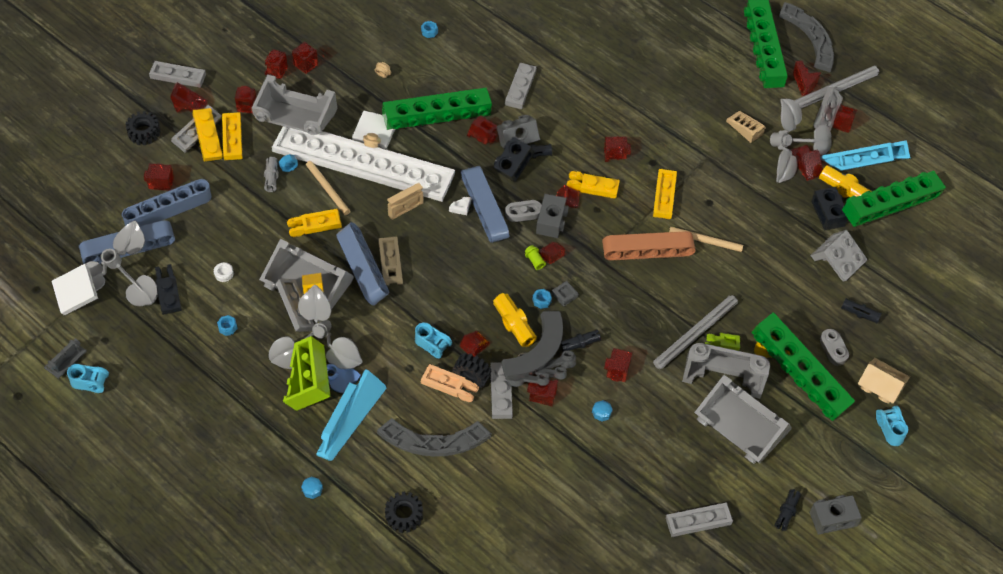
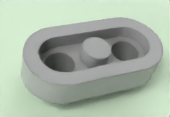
M536 200L510 203L506 206L505 216L512 222L537 219L542 205Z
M834 329L823 331L820 343L829 361L837 366L845 364L849 357V352L840 334Z

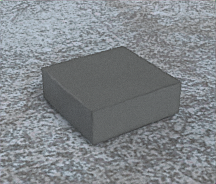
M568 281L552 290V295L563 307L578 298L579 295Z

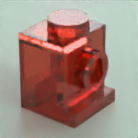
M273 49L265 60V65L267 66L265 75L276 76L278 79L283 77L288 67L285 52Z
M249 86L237 87L235 94L237 112L253 113L252 106L257 98L255 89ZM243 102H249L250 106L243 105Z
M480 115L472 122L467 137L470 138L472 136L485 145L488 142L493 143L497 137V125Z
M627 136L605 137V162H609V159H626L627 155L631 154V144L627 143Z
M549 380V383L544 386L529 382L527 392L530 393L529 401L553 406L558 388V380Z

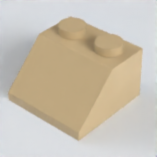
M874 358L868 364L858 384L861 385V389L870 394L873 392L879 395L878 398L883 402L894 403L910 377Z

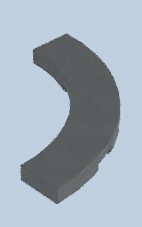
M784 2L779 17L795 24L809 37L814 46L816 56L814 68L831 72L834 52L831 39L824 27L813 16L810 17L804 13V10Z
M544 311L541 313L542 337L534 349L522 356L502 360L501 366L506 380L526 377L530 373L541 370L552 360L560 346L563 335L560 311Z
M393 418L377 430L378 435L401 450L433 457L466 452L483 444L492 437V434L479 421L461 431L455 432V434L447 436L420 435L402 426Z

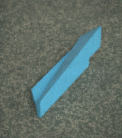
M906 140L822 155L820 160L825 161L838 171L891 162L894 159H909L910 154Z
M365 369L358 385L349 382L322 433L321 439L323 442L317 451V456L332 461L386 390L385 384L369 370Z

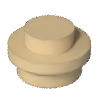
M384 62L376 64L375 72L379 76L386 78L391 75L392 72L388 64Z
M368 133L363 136L364 145L367 147L377 148L378 144L381 143V139L375 133Z

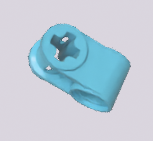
M419 323L415 328L416 344L435 358H441L442 352L452 345V340L449 336L438 331L428 323Z
M74 364L68 368L67 375L73 388L102 393L104 391L103 385L105 379L109 376V372L102 367Z
M893 406L892 409L877 410L876 419L886 441L892 446H900L908 433V426L903 419L900 408Z

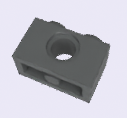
M522 115L518 117L519 119L513 121H503L501 125L497 126L501 146L504 148L505 144L509 140L511 141L512 137L526 144L540 140L536 119L530 115ZM520 128V132L515 134L516 130Z
M544 194L537 221L536 234L558 238L559 232H563L565 226L563 216L567 217L569 206H566V198Z
M841 495L828 501L825 499L818 500L810 510V515L818 535L857 527L862 518L853 495L847 497ZM831 511L837 512L838 515L832 514Z

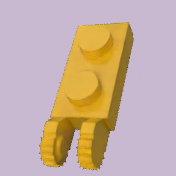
M571 171L569 173V178L571 179L567 182L569 189L614 199L617 197L620 180L582 174L579 171Z
M338 209L304 214L287 221L288 227L292 228L289 230L291 237H299L304 233L310 234L342 228Z

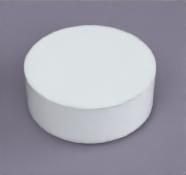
M225 262L217 264L214 268L215 278L220 282L231 280L234 275L232 266Z

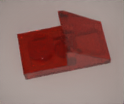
M803 60L796 61L793 75L802 97L812 92L821 72L809 73Z
M178 82L175 84L170 96L177 113L183 108L192 113L193 110L204 109L208 101Z
M840 104L832 127L849 133L857 110Z
M807 145L791 150L792 156H795L797 159L798 168L807 181L820 176L823 168L818 149L811 151Z

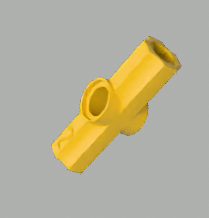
M826 165L819 176V179L832 187H836L838 193L844 198L848 196L857 197L866 191L872 192L859 184L858 179L854 175H844L829 165Z
M502 293L493 300V304L502 316L505 328L509 332L512 331L522 347L531 346L536 341L537 336L528 325L524 311L516 307L508 294Z

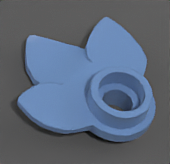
M327 364L328 374H334L333 376H328V381L331 388L336 392L344 393L349 382L353 384L361 377L352 368L339 369L334 364Z

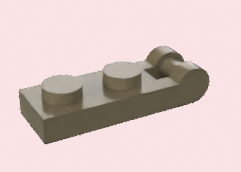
M379 238L382 274L386 285L390 286L392 283H397V285L403 284L398 238ZM396 272V276H389L388 274Z

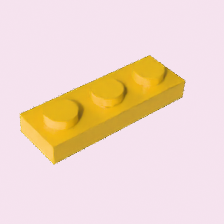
M211 108L193 110L192 114L204 162L222 159V151Z
M240 112L222 114L224 160L243 159Z
M659 169L653 217L671 219L677 171Z

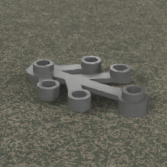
M564 351L560 358L551 360L541 370L530 373L526 377L508 379L507 381L509 385L517 387L523 385L524 382L537 383L544 386L549 383V377L564 379L567 376L566 368H572L576 365V356L572 351ZM559 365L562 366V367H557V368H555V370H551V369H550V368H553V367H556V366H559Z

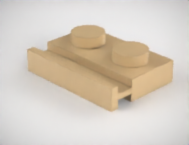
M420 183L387 199L389 202L388 215L392 220L423 204V187Z

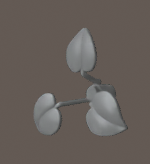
M780 99L782 106L781 124L785 130L779 131V133L774 132L770 137L771 145L783 150L778 160L776 178L778 183L791 179L797 171V159L795 156H792V151L785 147L791 145L792 142H814V152L823 155L830 150L832 143L831 132L826 125H818L816 127L814 139L792 138L787 133L795 130L796 125L802 119L800 105L791 99Z
M135 220L127 224L116 235L113 241V248L115 250L106 249L102 252L101 264L95 261L85 264L89 267L96 291L105 284L103 275L107 273V266L111 269L118 268L133 283L126 290L127 300L132 305L145 306L151 305L157 298L158 289L155 281L146 275L140 276L135 281L121 267L122 260L119 256L125 255L126 252L130 255L136 254L144 247L145 236Z
M313 285L301 297L298 303L300 314L307 320L314 319L315 321L312 332L307 337H327V345L331 349L326 353V359L330 364L336 365L337 368L350 369L360 365L363 360L360 357L356 344L351 339L339 337L331 344V333L329 332L331 330V323L327 320L331 315V305L325 293L317 285ZM281 337L272 344L269 350V360L271 363L285 369H292L290 363L295 342L291 337Z

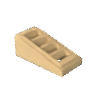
M738 111L726 120L750 143L764 135L765 126L741 111Z

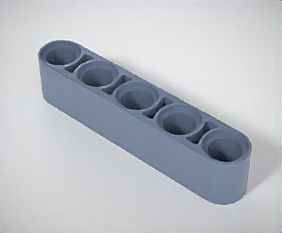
M476 166L462 170L461 175L469 196L472 197V203L490 243L509 238L508 227L481 167Z
M199 179L127 207L122 212L124 224L126 226L135 220L140 227L165 220L205 204L212 197L209 183L204 179Z
M164 220L140 226L145 236V244L138 253L172 244L175 241V236L171 223ZM119 232L82 242L79 245L83 264L91 261L100 264L102 262L101 254L104 250H115L113 248V241ZM126 252L125 255H119V256L122 258V257L130 256V254H128V253Z
M350 222L336 236L365 299L371 305H375L389 294V290L361 230L355 223Z

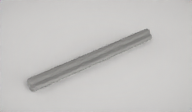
M872 66L794 101L801 108L822 100L827 88L834 86L840 92L877 76L879 69L876 66Z
M733 295L727 297L657 357L653 362L656 368H664L737 305L738 300Z

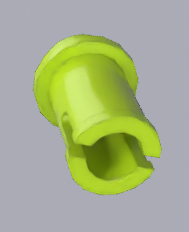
M532 245L526 248L525 256L530 259L535 269L540 270L545 267L546 262L539 254L538 247Z

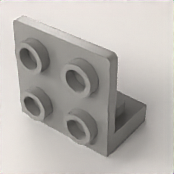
M847 230L832 234L810 255L814 261L827 260L842 281H846L867 261L866 256Z

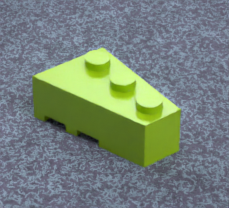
M312 336L294 343L290 363L292 371L290 378L287 379L289 387L283 402L298 411L329 398L330 389L324 345Z

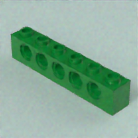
M748 0L747 7H744V16L748 19L747 29L751 32L750 41L754 45L753 54L757 57L756 67L760 70L759 79L763 82L764 88L785 87L788 75L769 0Z
M486 87L383 102L382 115L387 130L487 116L491 114L492 102Z
M935 171L922 172L916 177L910 176L904 181H895L890 186H881L875 191H866L857 197L852 196L846 200L842 211L852 226L856 227L936 199L945 190L946 186Z
M774 312L760 322L751 332L755 340L767 349L768 354L778 361L781 368L794 379L796 385L808 394L809 399L816 403L822 410V413L827 418H830L831 421L835 420L855 402ZM771 335L775 336L777 338V341L774 340L771 337ZM785 350L789 351L791 356L786 354ZM798 365H801L804 370H801ZM812 380H815L818 385H815ZM826 395H829V396L831 397L832 401L829 400V399L826 397Z

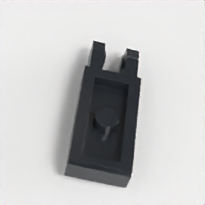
M172 264L167 265V272L169 274L167 278H162V271L159 266L155 267L162 315L182 311Z

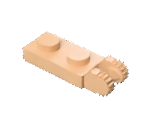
M431 364L428 365L421 378V384L454 397H459L467 402H472L474 396L461 390L462 387L472 392H477L479 389L476 383L466 380L465 377Z

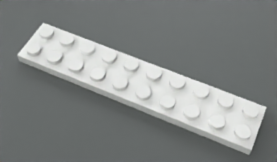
M283 126L272 146V152L285 156L291 154L296 159L302 161H311L322 167L400 190H405L420 183L423 187L424 197L443 202L455 175L454 169L382 148L367 147L364 143L323 131L317 135H310L307 132Z

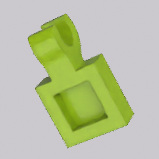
M720 333V336L707 334V341H711V343L705 342V344L736 351L740 350V336Z

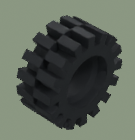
M139 111L136 116L132 114V118L128 117V122L125 125L128 137L133 143L136 142L137 145L143 143V145H146V142H149L151 144L152 140L156 141L157 137L160 136L158 119L151 112L147 114L146 111H143V114H140ZM141 126H149L146 130H137Z
M467 353L461 354L452 371L454 374L465 377L466 380L476 383L479 388H482L492 372L491 367H488V363H484L485 360L478 359V356L473 357V354L470 353L469 355Z
M402 491V495L399 496L397 492L395 493V498L392 496L389 498L385 508V518L389 527L392 526L394 531L399 529V533H403V530H406V533H408L410 528L414 531L416 525L420 526L421 520H423V506L421 500L418 501V496L415 495L413 497L411 492L406 495V492ZM407 506L411 508L412 514L408 518H399L396 515V510L399 507Z

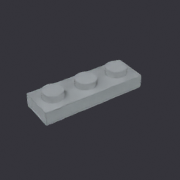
M155 61L149 76L151 79L201 88L206 71Z
M524 63L519 64L505 100L506 106L518 109L523 108L536 73V66Z
M834 86L827 88L813 125L815 129L818 125H826L831 131L843 99Z
M207 105L204 109L211 108L216 125L221 120L222 115L210 105ZM194 118L171 140L184 153L199 141Z
M279 279L276 282V286L295 331H312L314 326L313 320L305 319L298 309V303L302 294L296 280Z
M491 363L492 419H512L511 385L505 379L501 363Z
M727 502L666 515L671 537L732 525L733 522Z

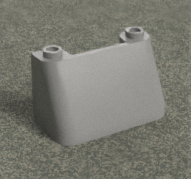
M267 75L252 106L253 115L258 121L300 130L310 135L320 134L337 111L334 91L326 90L324 96L321 93L317 97L286 90V85L283 83L279 85L276 82V76Z
M280 239L259 280L265 283L264 287L275 291V289H278L276 282L279 279H295L303 296L302 275L321 273L324 293L330 302L332 310L355 276Z
M696 343L691 346L688 352L682 382L692 384L695 377L703 378L705 370L742 377V386L749 387L751 396L760 399L769 375L770 363L763 356Z
M726 375L722 376L694 412L699 416L696 420L705 427L709 424L743 450L746 453L744 457L753 464L756 461L760 464L792 428L788 422L779 418L775 413L732 382Z

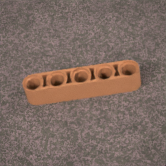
M687 231L610 235L602 240L604 257L607 260L684 257L693 255L696 251L693 234Z

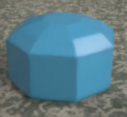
M432 21L424 22L421 26L422 35L427 38L435 37L438 33L437 24Z
M288 154L281 158L279 165L282 171L290 172L298 166V161L294 155Z
M540 289L536 290L533 294L532 300L534 306L542 309L548 308L552 297L549 291Z
M230 315L221 317L217 322L219 332L225 336L234 334L237 330L236 320Z
M602 400L595 403L592 413L595 419L602 422L609 420L613 409L610 403Z
M315 477L305 479L301 487L305 497L311 499L320 496L323 490L320 480Z

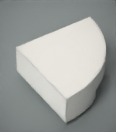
M463 197L453 202L449 207V212L467 215L472 197Z

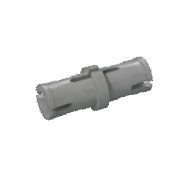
M275 157L266 159L264 189L267 192L276 191V180L279 177V173L277 171L278 159Z

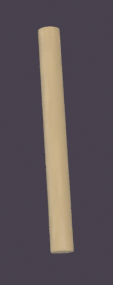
M308 161L306 163L308 169L342 213L348 215L350 209L315 164Z
M670 227L669 232L687 231L675 227ZM691 232L693 239L696 241L742 252L743 245Z

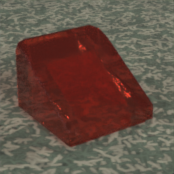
M566 185L558 190L557 196L566 198V206L571 208L578 207L580 192Z
M552 242L540 249L539 254L550 265L565 256V248Z
M478 331L464 335L460 347L468 355L470 353L474 357L490 343Z

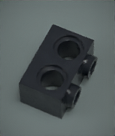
M512 137L511 141L509 140L505 144L502 155L496 158L494 168L499 174L516 182L533 156L534 150L526 143ZM521 148L520 153L514 154L516 149ZM506 164H512L509 169H504Z
M836 187L816 190L811 202L824 231L845 227L848 218L842 211L844 207L843 198L838 193Z

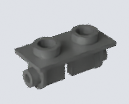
M76 338L70 340L64 349L51 361L47 362L48 364L44 369L59 379L87 350L80 346L81 343Z

